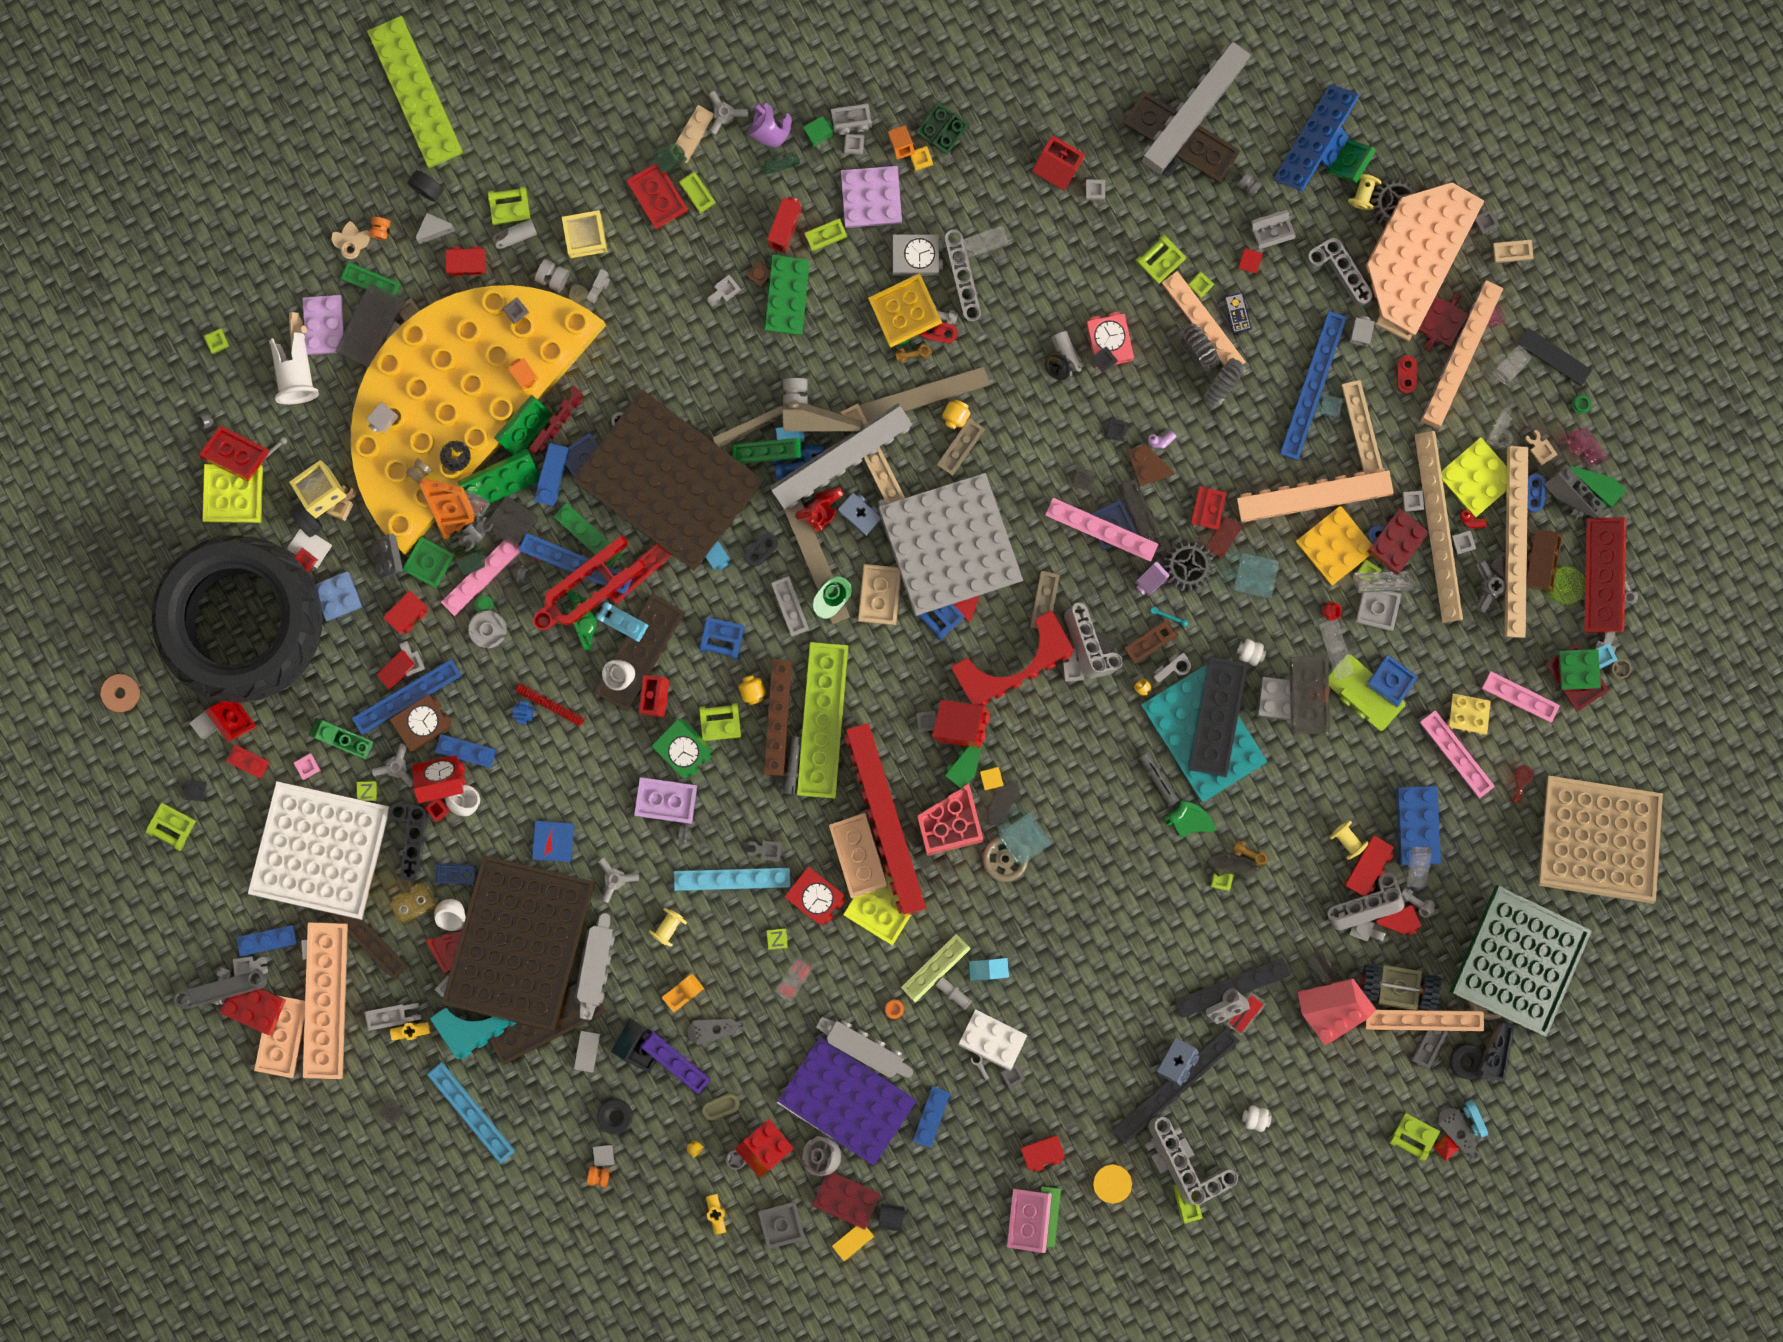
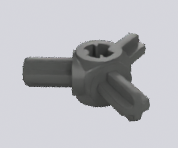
M1483 560L1475 565L1483 580L1481 582L1482 596L1476 605V609L1479 612L1485 613L1492 600H1496L1498 596L1504 595L1505 581L1498 578L1497 575L1493 576L1486 561Z

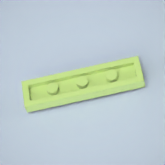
M955 934L901 988L916 1002L971 948Z

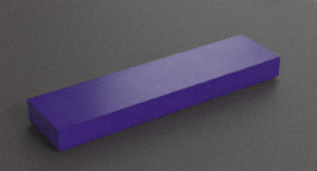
M652 1031L640 1044L641 1048L697 1094L711 1080L655 1032Z

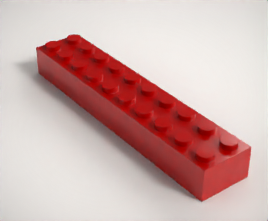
M869 723L847 729V735H844L847 748H852L853 751L850 754L853 767L857 766L859 770L855 772L858 783L864 786V790H861L864 802L869 803L870 806L867 809L870 822L874 821L876 827H873L876 840L880 839L882 844L878 847L882 859L886 858L887 864H884L887 877L891 876L893 880L890 883L893 896L897 895L899 901H896L899 914L903 913L904 917L926 911L924 899Z

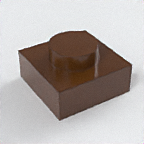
M757 261L746 276L762 288L769 279L770 270Z

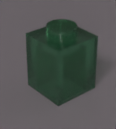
M678 144L668 145L653 157L663 174L673 171L687 160L683 148Z
M477 543L467 552L465 551L466 547L455 551L456 563L464 576L485 567V559L487 557L484 549L479 548Z

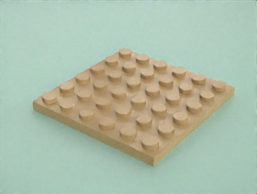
M1548 776L1538 885L1654 904L1657 891L1663 794Z

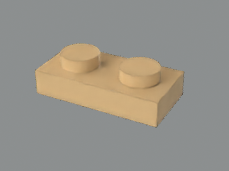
M1532 240L1493 243L1494 263L1533 260Z

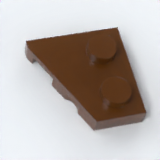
M1146 444L1127 450L1139 487L1175 475L1174 471Z

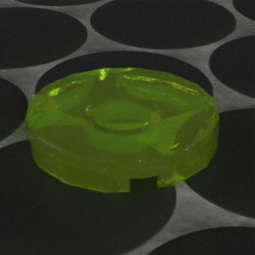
M1573 567L1557 569L1553 592L1549 591L1550 596L1562 605H1571L1578 602L1585 594L1584 575Z

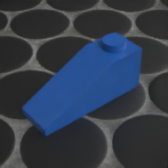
M549 443L537 487L535 502L551 506L557 502L569 447Z

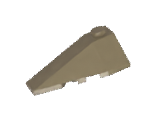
M789 401L784 403L783 407L784 431L861 430V420L812 405L799 403L798 401Z

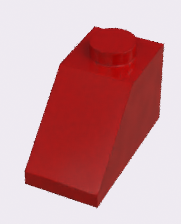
M1412 905L1404 907L1398 913L1374 920L1375 924L1400 934L1406 933L1407 936L1418 932L1417 928L1421 927Z

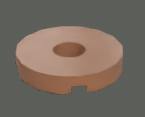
M116 674L110 676L101 687V698L108 709L114 712H126L138 703L140 689L133 678L124 674ZM119 688L125 690V696L121 699L116 697V691Z

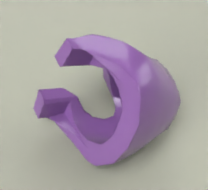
M765 102L761 105H756L753 108L755 110L754 120L747 132V136L766 146L779 147L791 130V116L786 113L785 117L778 120L776 125L773 117V108Z

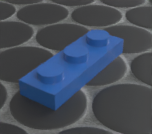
M440 734L435 753L449 757L458 755L459 760L492 768L496 749Z
M294 925L236 937L240 956L298 944Z
M932 1086L913 1142L929 1148L932 1147L950 1092Z

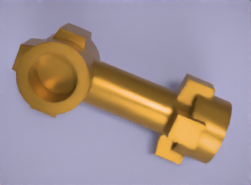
M922 344L916 350L904 351V348H901L899 351H895L897 362L906 363V359L921 357L925 360L932 354L931 348L926 344Z
M1236 842L1232 850L1236 852V855L1240 856L1241 853L1253 859L1257 866L1267 864L1266 853L1261 852L1258 854L1245 847V842Z

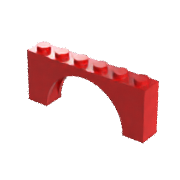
M1052 610L1035 619L1040 637L1039 648L1030 665L1020 673L1008 677H994L979 670L970 658H966L951 667L971 704L986 706L989 704V699L993 697L998 699L1006 694L1005 690L1010 687L1014 690L1023 685L1021 681L1026 678L1032 680L1039 676L1038 672L1045 668L1048 671L1055 667V662L1062 659L1064 662L1073 657L1072 652L1075 650Z

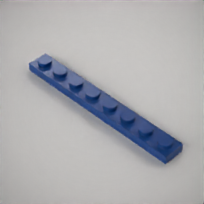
M1328 311L1280 452L1282 456L1296 461L1299 460L1347 318L1343 315Z

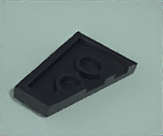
M1497 1021L1475 1077L1505 1082L1514 1024Z

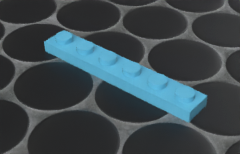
M790 868L674 871L675 891L790 887Z

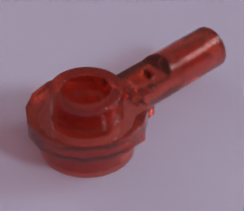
M1519 766L1514 772L1515 780L1518 783L1513 802L1520 803L1525 785L1533 779L1534 773L1529 766Z

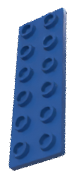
M1332 84L1328 86L1274 176L1273 180L1275 182L1303 191L1320 162L1324 167L1331 168L1349 138L1341 127L1360 96L1357 92Z

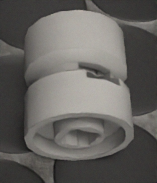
M544 259L536 273L535 282L544 286L548 284L550 289L560 293L570 271L561 266L555 267V263Z
M783 379V391L786 392L783 396V407L784 403L789 401L808 404V396L805 394L808 390L807 379Z

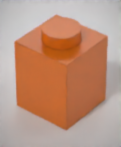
M906 125L888 131L889 140L897 160L915 154L913 142Z
M520 358L516 359L510 364L511 367L508 368L522 390H525L539 380L524 358L521 360Z

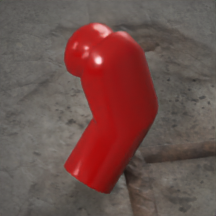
M1468 510L1461 512L1460 519L1468 528H1487L1486 518L1476 519Z

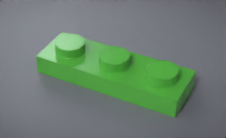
M1041 1186L1042 1193L1051 1194L1046 1246L1055 1247L1061 1188Z

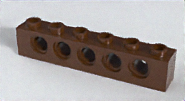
M772 659L764 775L784 777L792 660Z

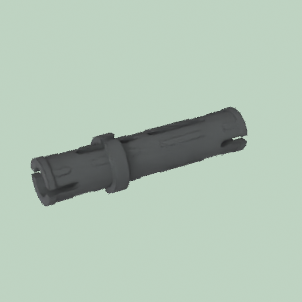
M790 736L786 772H784L785 785L783 794L795 795L797 778H799L798 766L802 737Z
M1149 751L1140 756L1138 759H1140L1147 770L1146 774L1152 778L1168 806L1170 807L1178 802L1179 799L1161 773L1160 766H1157L1152 759Z

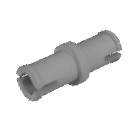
M943 976L936 982L935 986L944 992L949 1000L952 999L964 1010L972 1002L971 999L959 991V987H954Z

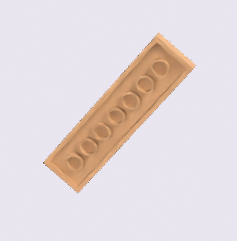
M308 923L303 1078H343L348 923Z

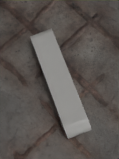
M950 230L945 235V242L963 315L969 321H976L981 316V309L963 236L958 230ZM951 233L959 235V241L955 244L949 241ZM957 251L962 252L964 255L961 262H955L953 259V255ZM961 270L968 272V279L965 281H961L958 278V273ZM967 288L973 292V296L969 300L962 296L963 291ZM970 307H974L978 311L975 318H970L967 315V310Z

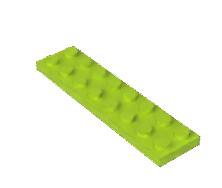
M397 17L368 30L367 32L428 168L463 154L403 17Z
M810 642L797 796L836 798L848 645Z

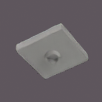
M1364 585L1355 623L1393 631L1402 594Z

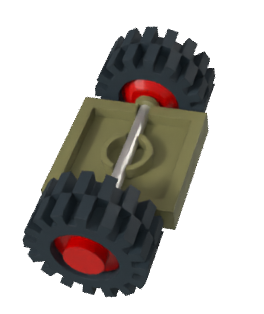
M1364 965L1360 989L1369 1000L1376 1001L1378 998V1004L1410 1010H1417L1418 1005L1421 1009L1436 1010L1441 991L1440 976L1424 974L1421 981L1422 971L1383 965L1382 968L1381 966Z

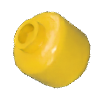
M959 400L949 402L942 414V418L946 421L945 425L952 429L964 427L970 416L969 406Z
M753 675L743 678V682L738 687L742 700L749 703V705L763 701L766 690L762 679L754 678Z

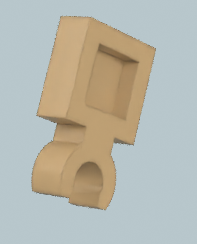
M1535 430L1533 434L1536 436V439L1531 440L1529 436H1526L1525 441L1533 445L1534 448L1530 452L1539 465L1542 466L1558 454L1547 439L1543 442L1540 440L1541 435Z
M343 485L342 489L346 494L348 488ZM353 488L346 494L347 497L327 510L326 513L329 516L346 521L353 506L350 500L356 496V491Z

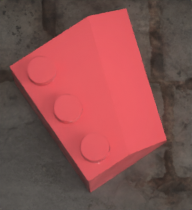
M969 784L963 787L964 790L960 789L918 815L927 856L983 842Z
M1354 979L1298 991L1302 1015L1325 1046L1368 1019L1376 1011Z

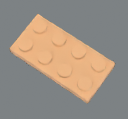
M863 813L830 824L829 827L850 897L853 899L889 887L867 814Z
M279 996L286 999V1002L272 1036L264 1033L261 1035L254 1071L294 1078L305 1024V1001Z

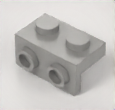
M869 104L831 109L834 133L844 135L852 130L864 132L872 128Z
M1288 210L1278 211L1251 221L1252 233L1259 249L1295 238Z

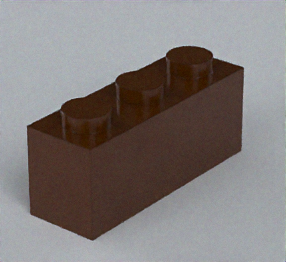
M1536 529L1535 534L1532 535L1531 545L1533 548L1532 553H1529L1528 556L1529 571L1526 572V586L1530 589L1553 592L1563 536L1559 532Z

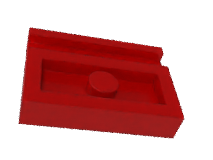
M1200 486L1191 524L1218 530L1227 493Z

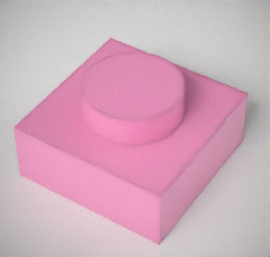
M312 754L294 762L303 780L321 771Z

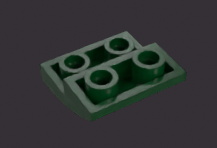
M937 102L915 133L947 155L970 124Z

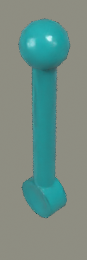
M1157 607L1151 608L1153 615L1159 614L1181 623L1183 627L1188 625V620L1186 619L1181 620L1161 612Z

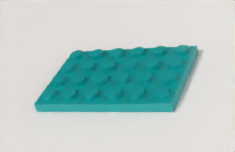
M1207 665L1141 705L1202 803L1267 763V760L1238 716L1227 777L1188 770Z

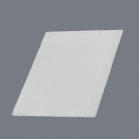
M299 529L287 550L296 555L303 547L318 559L314 567L318 568L332 545L317 535L308 537Z

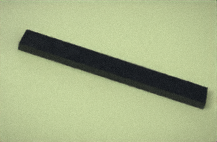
M1228 1027L1224 1028L1199 1051V1059L1194 1066H1191L1189 1070L1190 1075L1185 1083L1182 1082L1181 1086L1167 1080L1114 1127L1112 1131L1124 1145L1127 1144L1149 1124L1151 1119L1157 1117L1240 1041Z

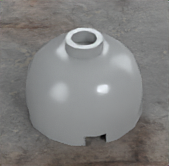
M817 1136L813 1140H809L802 1154V1159L805 1160L806 1164L804 1167L810 1174L816 1176H825L833 1173L841 1162L839 1146L832 1139Z

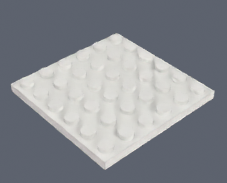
M276 782L248 894L362 920L390 807Z

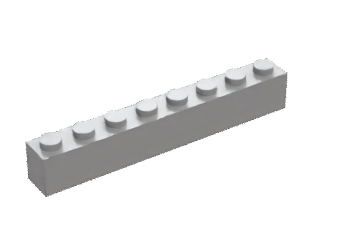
M1232 42L1229 47L1226 45L1219 54L1221 55L1218 61L1215 59L1209 66L1210 72L1207 75L1203 74L1197 82L1199 86L1196 89L1192 88L1186 96L1188 100L1185 103L1181 102L1175 110L1177 114L1174 118L1170 116L1164 124L1166 126L1164 131L1159 130L1153 138L1155 140L1153 145L1150 146L1148 144L1142 152L1144 155L1142 162L1159 175L1247 64L1251 55L1236 43Z
M896 403L861 426L860 431L852 432L771 485L770 488L784 509L786 507L792 508L798 503L797 500L803 496L804 498L810 496L818 486L824 487L830 482L829 479L835 475L838 477L845 473L847 467L851 465L856 466L862 461L861 458L867 454L868 456L873 455L878 451V447L883 444L888 445L894 440L893 437L899 433L902 435L908 432L912 423L899 403Z

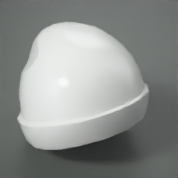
M611 660L603 668V680L610 689L623 690L634 680L635 669L626 661Z
M463 785V794L445 797L448 809L454 814L469 816L478 808L480 797L474 788Z
M455 899L443 900L437 905L434 912L435 922L438 927L448 931H457L463 928L466 916L460 901Z

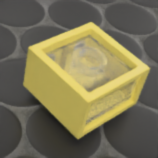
M599 210L562 217L570 259L608 252Z
M321 460L290 481L305 509L315 518L347 497L331 469Z

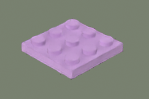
M898 166L841 170L845 228L902 224Z

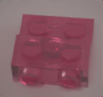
M1587 427L1583 430L1577 428L1566 436L1568 439L1567 446L1571 453L1577 456L1585 453V458L1590 465L1597 467L1609 458Z

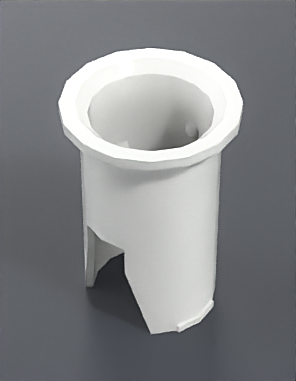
M294 333L292 360L289 361L281 344H275L273 338L269 341L279 391L275 396V401L279 404L305 403L317 398L319 395L318 389L314 388L312 384L304 339L305 335L302 333Z

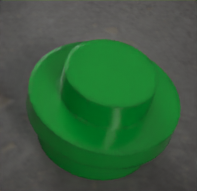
M1579 395L1572 401V409L1577 414H1585L1591 408V401L1587 396Z
M482 595L475 600L474 607L477 612L493 610L494 603L489 596Z

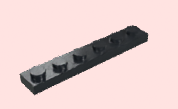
M1280 958L1178 998L1175 1002L1181 1017L1184 1018L1222 1002L1224 993L1230 988L1236 989L1243 995L1286 978L1290 974L1284 959Z

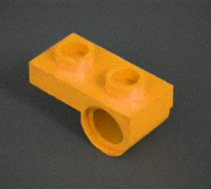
M692 973L662 998L674 1013L700 993L704 987Z

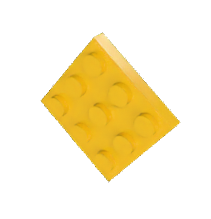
M920 273L868 298L890 347L942 323Z
M1341 506L1296 541L1297 545L1331 586L1369 557L1370 554L1367 550L1372 545Z

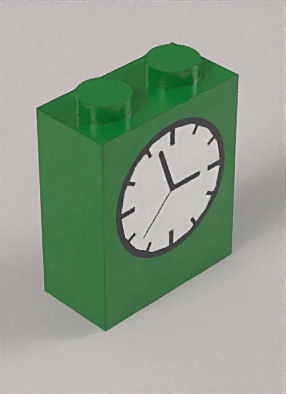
M683 718L677 719L652 745L683 779L688 776L692 778L699 771L697 767L701 763L706 764L712 758L710 754L714 751Z

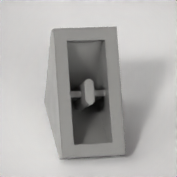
M427 213L416 235V239L419 244H422L455 230L451 223Z

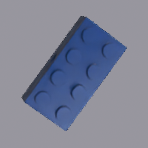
M1437 786L1396 788L1399 865L1441 864Z

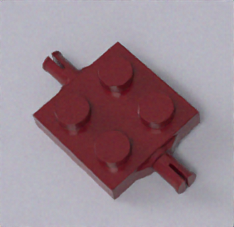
M1455 292L1450 302L1435 296L1418 329L1419 332L1425 334L1428 338L1423 347L1424 350L1427 349L1430 352L1435 343L1451 347L1469 315L1456 306L1462 297L1460 294L1458 295Z

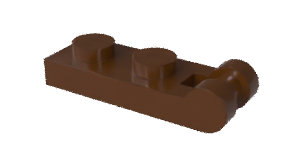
M1167 619L1126 646L1124 650L1132 662L1136 664L1179 634L1176 630H1173L1171 622ZM1163 629L1167 633V636L1164 638L1160 633Z

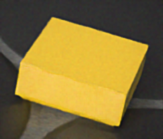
M927 146L914 150L915 154L910 155L915 171L933 165Z
M999 767L980 772L984 790L1004 786Z

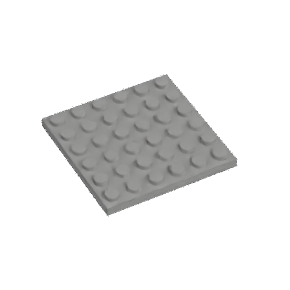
M986 473L878 507L915 616L1023 581Z

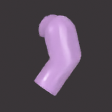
M1171 430L1164 437L1151 434L1148 437V443L1153 448L1163 449L1177 436Z

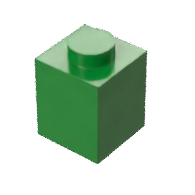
M823 116L803 127V131L813 148L833 136L832 130L834 128L829 119L825 120Z

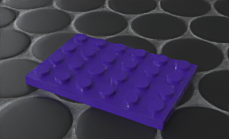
M820 1036L777 1102L874 1166L917 1100L842 1050L829 1044L827 1040Z

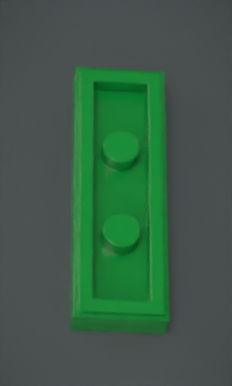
M347 262L340 278L342 281L393 302L401 286L400 283L350 262Z

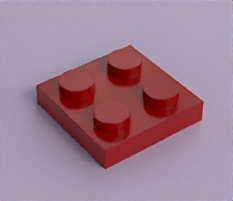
M222 701L205 711L227 742L252 731L256 727V724L241 704L237 702Z

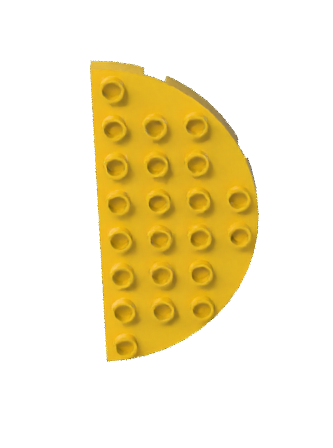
M514 285L487 286L455 293L432 303L404 322L387 339L368 367L358 390L351 424V454L358 487L367 508L385 535H396L398 548L405 555L408 554L420 537L436 521L420 485L405 472L412 468L414 462L419 458L432 470L424 479L459 486L457 481L480 471L502 446L494 439L496 434L531 394L539 402L604 329L606 324L602 319L574 301L552 292ZM518 297L530 313L514 324L502 308ZM518 358L520 360L524 358L539 379L525 390H522L508 369L511 367L510 364ZM380 402L399 416L385 434L380 431L378 433L374 432L368 427L370 423L366 420ZM457 440L468 446L471 459L468 466L463 470L450 471L441 463L440 452L442 447L449 441ZM452 449V456H450V459L454 458V460L457 461V463H459L458 456L461 453H456Z

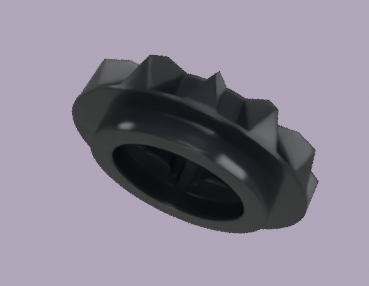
M1052 351L1045 358L1047 372L1052 378L1060 381L1068 378L1072 370L1069 366L1071 362L1066 359L1067 355H1062L1061 351Z
M457 440L449 441L442 447L440 452L441 463L450 471L463 470L468 466L471 459L468 446ZM452 449L456 453H461L458 456L459 463H457V461H455L454 458L450 459V456H452Z

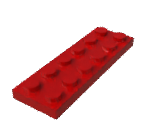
M1625 517L1587 518L1585 633L1624 632Z

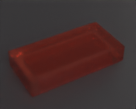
M1226 516L1206 550L1209 549L1211 553L1222 559L1243 526Z

